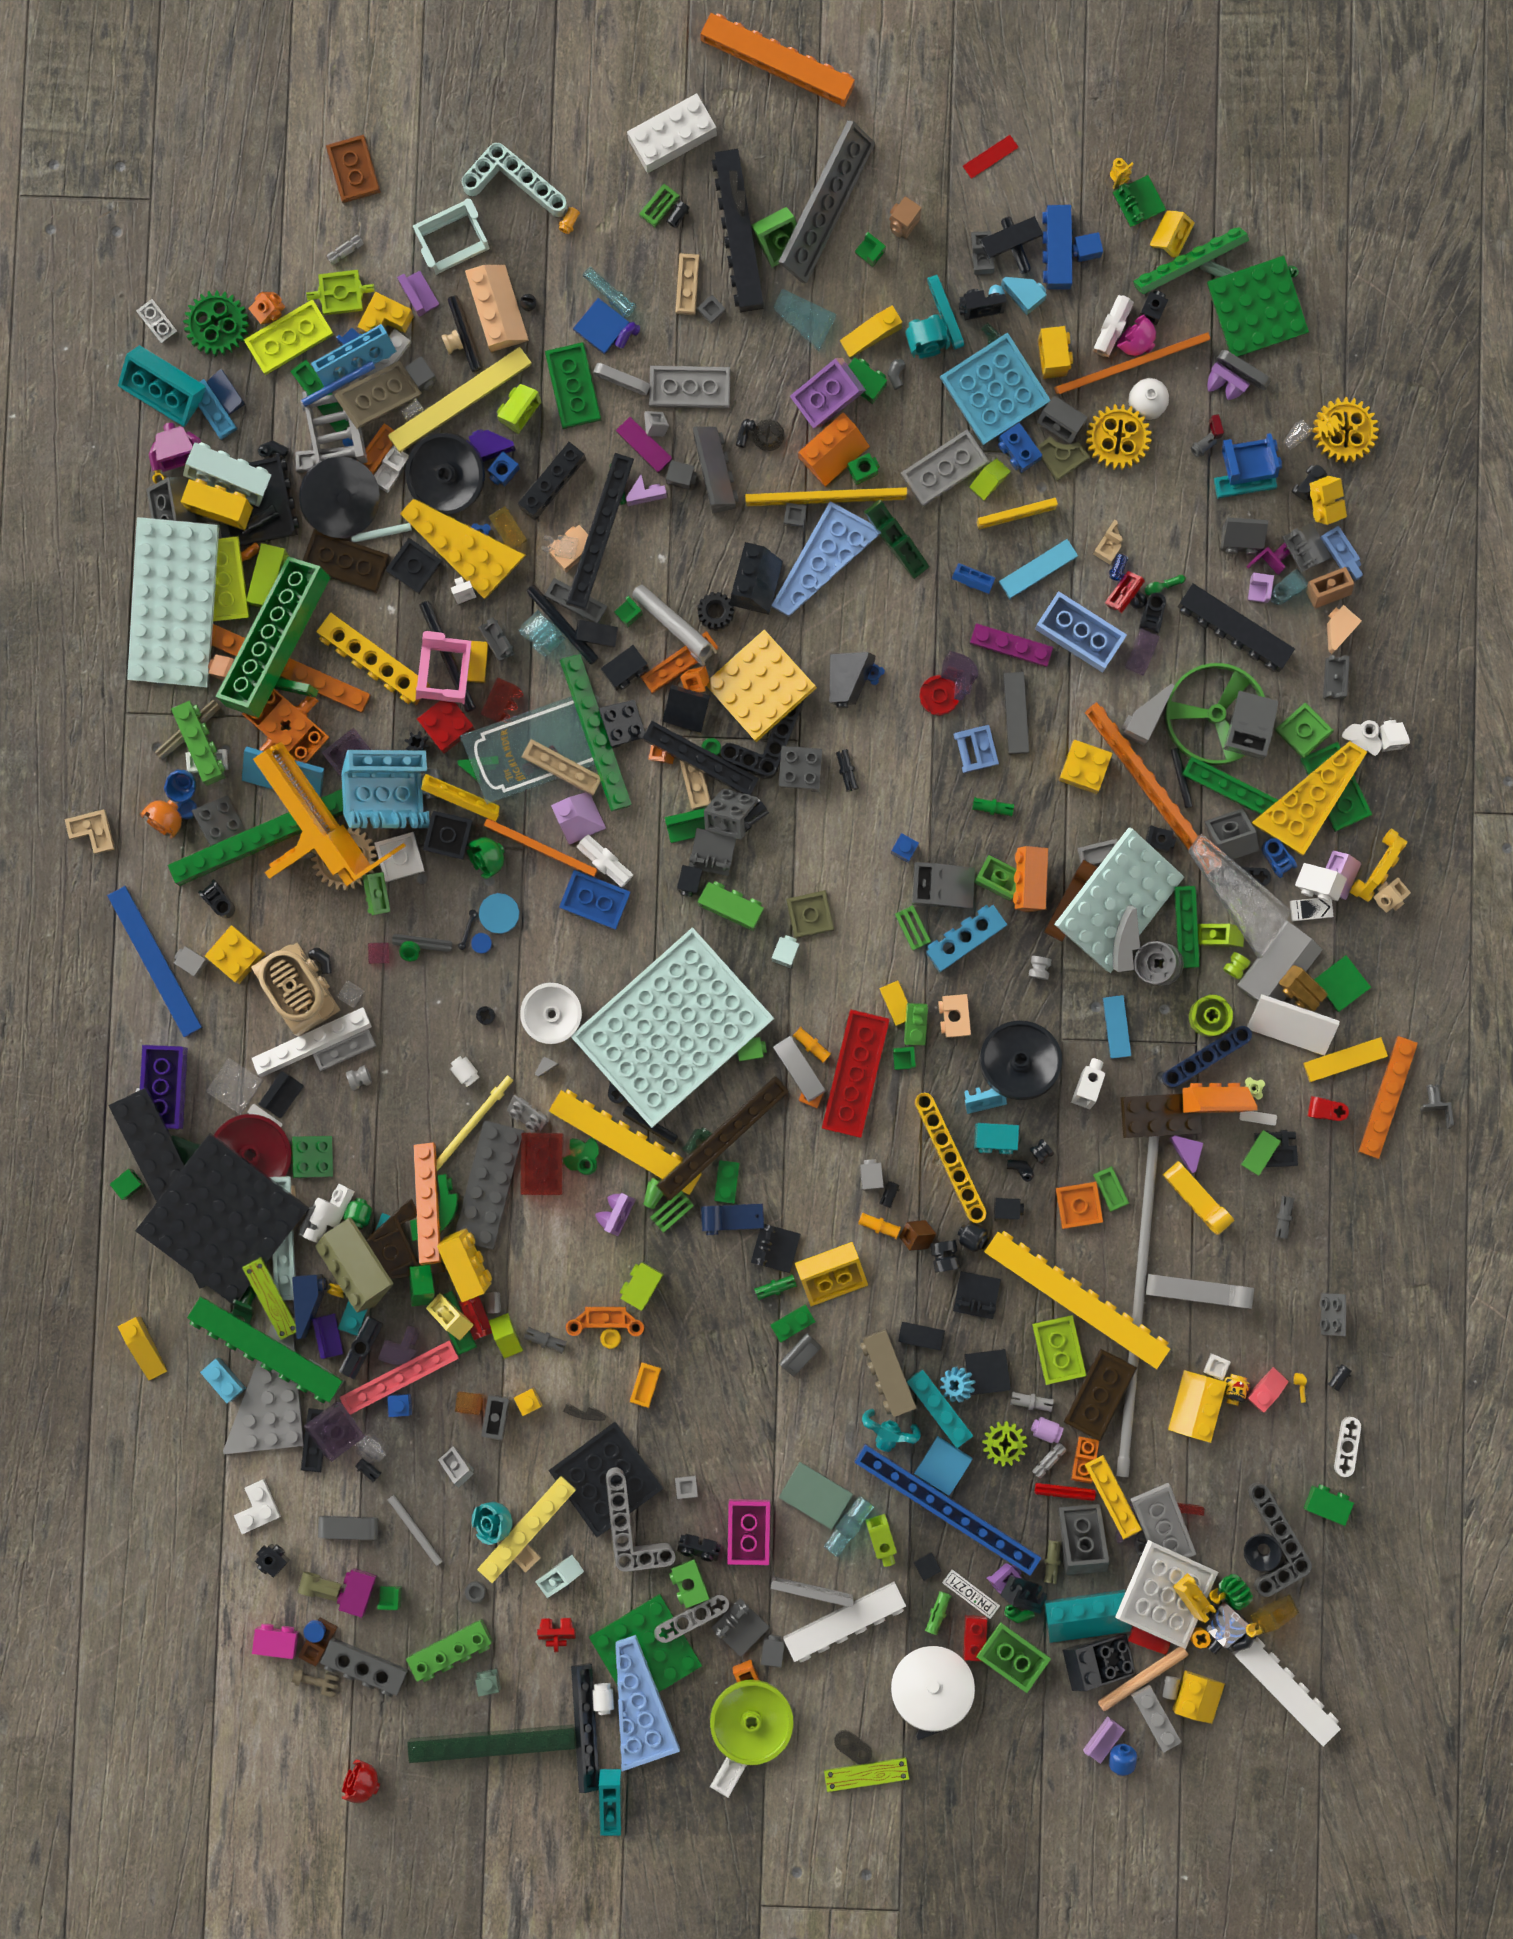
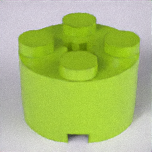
M1207 995L1198 999L1189 1011L1191 1028L1199 1035L1205 1037H1214L1224 1033L1230 1027L1233 1020L1232 1008L1223 997L1218 995ZM1210 1011H1212V1015L1215 1016V1018L1211 1021L1209 1020V1017L1206 1016V1014L1210 1013Z

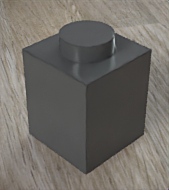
M422 356L405 367L420 391H427L435 385L437 379Z
M671 460L666 484L690 490L691 484L695 485L698 473H695V467L692 465Z
M769 1634V1637H764L761 1665L782 1667L785 1642L781 1639V1636Z

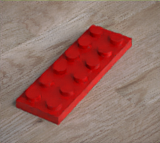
M850 1009L822 1129L858 1138L862 1137L890 1021L889 1018Z

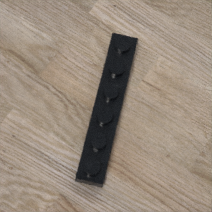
M654 721L650 722L642 737V740L742 794L751 795L759 779Z
M585 1663L571 1666L579 1793L599 1790L596 1717L593 1709L592 1690H594L592 1664Z

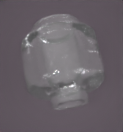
M364 1433L355 1444L357 1447L356 1454L368 1463H373L376 1460L380 1462L386 1455V1451H384L386 1448L385 1441L374 1433Z

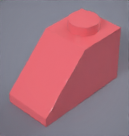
M1273 1367L1249 1392L1247 1398L1259 1411L1264 1413L1279 1397L1289 1381Z

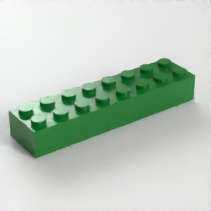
M287 557L215 696L226 707L257 718L260 717L331 578L321 566Z

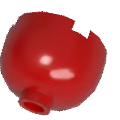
M357 1759L352 1763L356 1765L353 1771L349 1769L344 1779L342 1792L345 1793V1796H342V1799L359 1804L369 1800L372 1795H376L380 1783H378L376 1769L372 1765Z

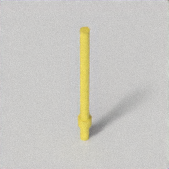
M507 1075L498 1087H494L490 1092V1097L436 1160L437 1171L497 1100L500 1101L505 1095L504 1091L514 1081Z

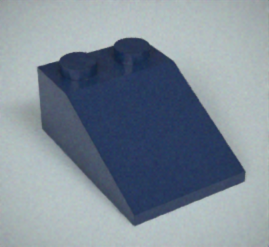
M323 1274L292 1277L297 1339L308 1336L313 1324L312 1319L317 1314L324 1296V1290H327V1280L323 1278Z

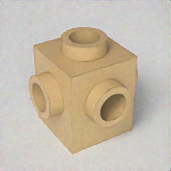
M1396 878L1390 884L1386 881L1377 888L1379 892L1373 898L1378 906L1387 913L1392 908L1396 911L1404 905L1403 900L1411 892L1399 878Z

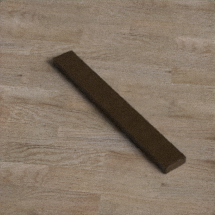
M774 1076L655 1186L668 1201H671L781 1100L789 1090L777 1076Z

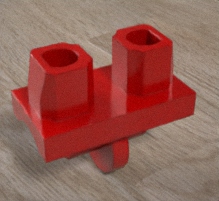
M546 1618L541 1619L540 1629H537L538 1640H547L546 1647H554V1653H559V1646H567V1640L559 1639H576V1632L571 1618L560 1619V1629H553V1620Z

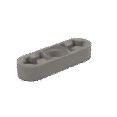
M597 363L593 374L597 377L641 395H647L650 388L649 383L601 363Z

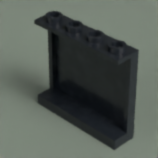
M276 453V457L249 462L250 466L255 468L262 467L271 474L260 506L257 507L251 504L253 509L250 518L253 517L254 513H260L271 505H274L279 516L265 523L264 527H258L245 536L239 528L219 522L222 538L238 536L240 547L253 543L298 535L299 521L297 516L294 517L293 509H296L294 498L289 495V490L292 489L289 477L286 478L285 470H288L286 459H282L280 454Z

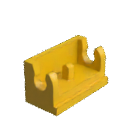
M1187 1573L1173 1586L1194 1618L1206 1623L1209 1620L1206 1613L1212 1611V1613L1216 1612L1214 1606L1210 1604L1190 1574Z

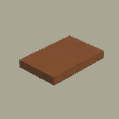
M364 134L326 145L342 203L381 193Z

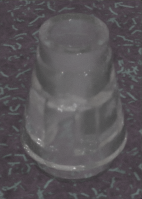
M1300 420L1294 424L1283 443L1292 450L1311 436L1310 433L1313 430L1307 423Z

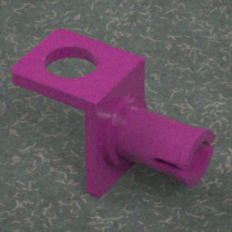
M1283 543L1274 552L1267 547L1246 567L1249 569L1259 559L1263 558L1275 573L1279 575L1286 568L1281 561L1291 552L1289 549L1284 551L1287 547L1286 543Z

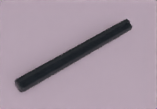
M427 600L420 603V609L430 631L443 633L430 602ZM439 651L456 690L459 691L461 672L452 652ZM466 686L465 704L463 706L466 712H471L476 709V706Z

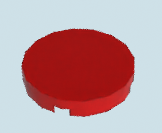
M936 675L924 681L920 688L919 699L925 711L932 715L942 716L949 714L955 709L959 702L960 693L958 686L951 678Z

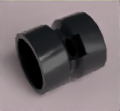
M956 1240L930 1244L931 1254L936 1258L933 1261L935 1273L961 1268L959 1257L955 1255L958 1251ZM943 1251H946L948 1257H943Z

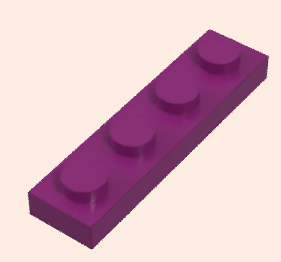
M977 623L970 641L972 645L1043 667L1048 666L1053 650L1052 646Z

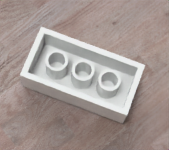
M696 93L627 131L628 141L648 174L717 136V129Z

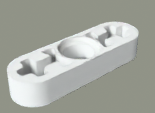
M1346 1417L1341 1422L1334 1469L1342 1477L1351 1476L1355 1469L1361 1423L1354 1417ZM1351 1421L1356 1425V1429L1351 1430V1435L1355 1436V1439L1344 1437V1433L1349 1435V1429L1346 1428V1424H1350ZM1345 1441H1351L1353 1444V1450L1349 1453H1345L1342 1449ZM1341 1454L1348 1457L1352 1456L1351 1460L1347 1459L1346 1465L1350 1466V1468L1345 1470V1473H1342V1469L1339 1468L1340 1465L1344 1464L1345 1458H1340Z

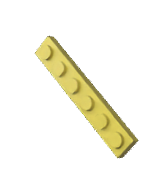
M560 1476L477 1570L493 1583L576 1489Z

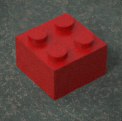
M440 700L417 718L418 722L443 754L476 730L455 702Z

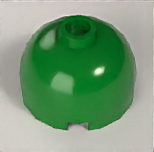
M481 837L467 844V847H470L467 850L468 857L475 870L477 871L480 868L483 872L481 874L483 878L488 879L502 869L505 850L500 843H496L487 837Z

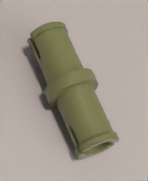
M1048 1540L1047 1559H1044L1046 1568L1043 1582L1057 1584L1058 1565H1061L1059 1556L1062 1542Z

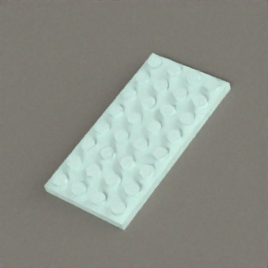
M137 517L127 680L209 687L210 674L208 673V665L211 660L219 525Z

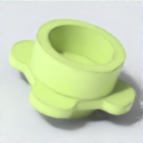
M1251 1077L1245 1080V1087L1249 1088L1253 1097L1257 1100L1261 1099L1265 1082L1263 1080H1253Z

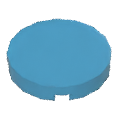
M496 893L488 896L483 900L479 909V918L482 925L492 933H507L516 926L519 920L520 911L518 904L512 897L506 894Z

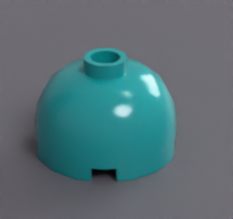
M488 1502L474 1509L472 1527H476L478 1533L475 1535L482 1543L491 1545L501 1542L511 1532L513 1526L512 1516L508 1508L503 1504Z

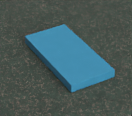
M246 746L243 756L242 781L273 789L253 760L263 751ZM295 760L321 798L324 768Z

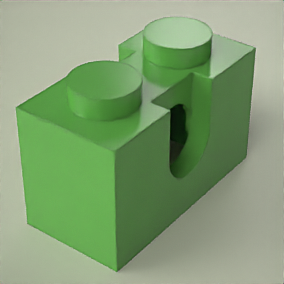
M695 1558L671 1568L672 1572L669 1575L673 1585H678L680 1592L677 1593V1597L681 1605L684 1604L688 1608L709 1600L710 1596ZM685 1579L693 1580L694 1587L691 1589L684 1588L683 1581Z

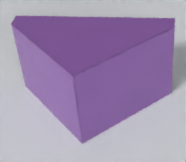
M1179 1136L1170 1137V1141L1189 1173L1196 1172L1203 1143Z

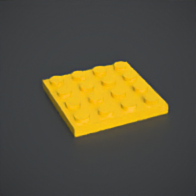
M765 629L709 678L710 682L706 685L756 742L817 688Z

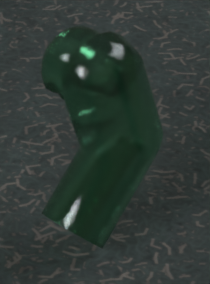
M988 322L981 328L988 336V345L1001 337Z

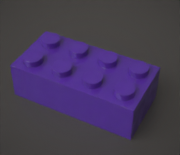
M142 1045L140 1090L145 1087L148 1088L167 1129H183L188 1048Z

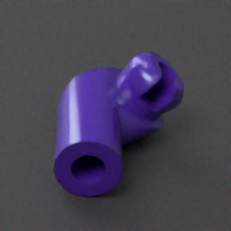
M630 322L621 330L615 345L623 349L631 334L634 336L638 335L640 326L636 325L635 322Z

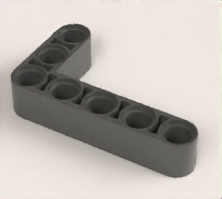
M1253 1483L1248 1489L1249 1497L1269 1532L1280 1544L1282 1554L1286 1559L1284 1563L1259 1576L1254 1582L1255 1590L1260 1595L1269 1597L1308 1575L1312 1565L1269 1489L1261 1483ZM1262 1487L1264 1491L1263 1496L1255 1498V1489ZM1267 1506L1274 1507V1513L1271 1516H1266L1264 1513ZM1278 1524H1283L1285 1527L1282 1534H1276L1275 1527ZM1289 1542H1294V1551L1287 1553L1286 1545ZM1304 1560L1305 1568L1298 1571L1296 1569L1297 1562ZM1281 1571H1287L1288 1573L1285 1581H1279L1278 1579ZM1269 1581L1270 1588L1265 1592L1261 1591V1583Z

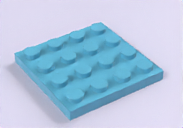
M1008 332L940 376V379L982 445L1050 402V398Z

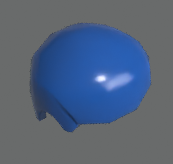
M179 769L170 773L164 785L167 797L174 802L180 803L189 800L197 786L196 778L187 770Z

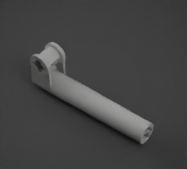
M643 584L635 588L632 594L633 598L685 644L691 652V656L704 667L706 665L705 662L713 654L717 653L712 644Z

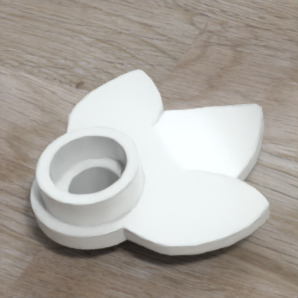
M1368 720L1361 725L1352 724L1342 734L1344 739L1351 741L1365 751H1369L1374 756L1381 750L1382 742L1378 737L1380 728L1374 721ZM1366 728H1371L1372 734H1367Z

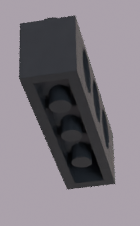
M568 442L518 502L519 508L536 521L586 460L585 454L571 442Z

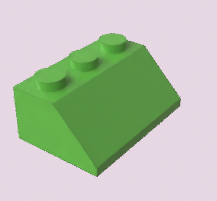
M716 881L713 884L708 882L698 900V906L754 931L764 911V907H761L762 903L753 898L750 901L742 898L743 894L736 890L729 892L724 889V885Z

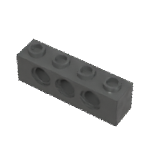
M332 1638L329 1641L321 1660V1664L325 1665L324 1668L326 1670L342 1672L345 1678L353 1681L355 1678L363 1681L362 1685L372 1689L375 1686L382 1689L381 1693L390 1697L398 1695L409 1670L336 1638ZM340 1656H348L350 1664H341ZM365 1663L368 1665L369 1672H360L359 1664ZM383 1671L387 1673L388 1680L385 1682L380 1681L378 1672Z

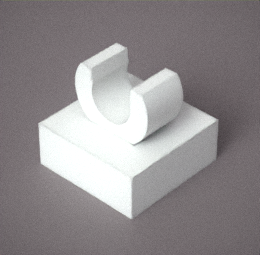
M462 577L454 579L456 586L452 587L451 590L457 604L476 598L470 581L464 583Z

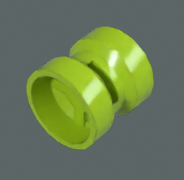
M1233 952L1230 957V963H1227L1223 970L1240 980L1244 975L1243 970L1249 967L1251 961L1241 954Z

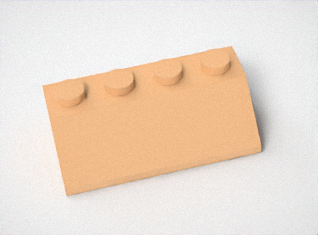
M482 265L466 270V276L490 352L529 341L506 266Z

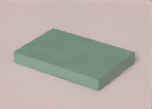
M799 1462L779 1498L832 1530L853 1493Z

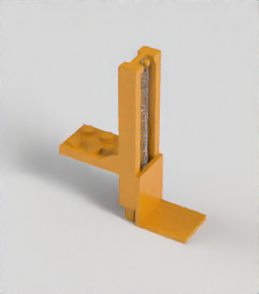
M282 741L253 758L302 830L297 846L269 864L271 868L265 872L269 879L315 849L332 875L338 873L344 884L348 886L406 846L402 843L373 864H370L344 825L339 826Z

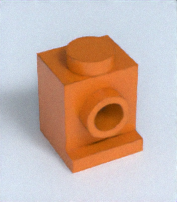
M706 666L687 670L680 677L685 689L699 693L706 691L705 686L710 682Z

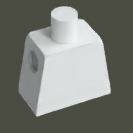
M1093 1058L1090 1066L1084 1068L1071 1103L1087 1109H1091L1096 1103L1105 1073L1101 1071L1103 1066L1101 1060Z

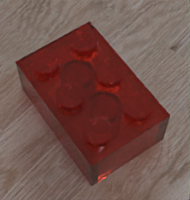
M521 1133V1195H564L563 1133Z

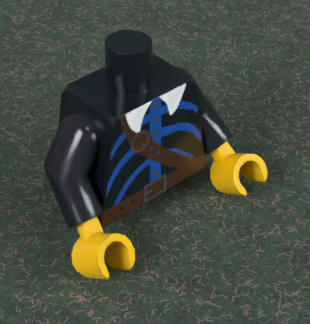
M1218 1588L1211 1591L1209 1595L1212 1600L1211 1605L1214 1606L1216 1612L1212 1613V1611H1209L1208 1627L1206 1630L1214 1638L1207 1648L1215 1655L1222 1647L1231 1652L1250 1648L1257 1635L1262 1634V1629L1257 1630L1255 1628L1256 1622L1250 1624L1237 1610L1230 1607L1225 1601L1222 1603L1221 1600L1226 1597L1224 1592L1218 1596Z

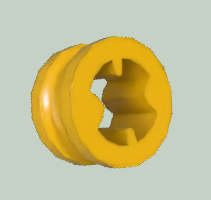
M329 1284L330 1290H327L326 1293L341 1298L345 1297L339 1285Z

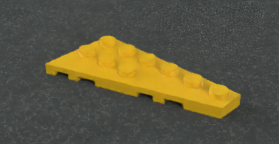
M412 499L400 513L467 582L470 581L472 587L484 599L497 588L526 556V554L518 552L510 546L416 499Z
M1349 741L1251 824L1274 839L1280 840L1284 845L1303 856L1367 751Z

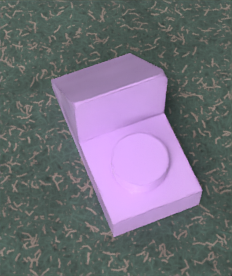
M640 475L626 497L627 505L632 506L667 498L665 485L655 484L645 490L642 475Z

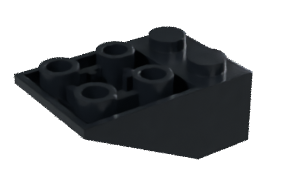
M1126 1634L1086 1642L1062 1650L1072 1691H1088L1136 1675Z

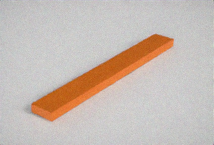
M1203 333L1054 387L1055 392L1058 395L1209 341V333Z

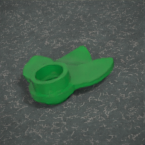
M590 1138L586 1143L580 1139H570L569 1148L571 1155L562 1159L563 1163L569 1170H579L583 1175L593 1174L597 1169L598 1143L594 1138ZM586 1161L590 1162V1168L585 1166Z

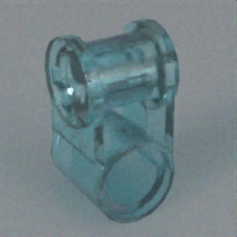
M1298 569L1294 570L1273 588L1271 602L1276 605L1284 604L1294 595L1296 596L1307 588L1308 581ZM1281 591L1284 593V595L1278 596L1277 594Z

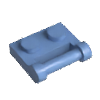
M989 725L953 734L954 739L958 743L963 763V773L999 764ZM966 737H971L977 763L971 764L965 741Z

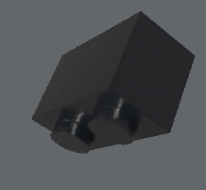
M632 645L604 665L601 671L617 691L618 689L623 690L631 684L630 680L633 678H640L647 672L648 664L635 646Z

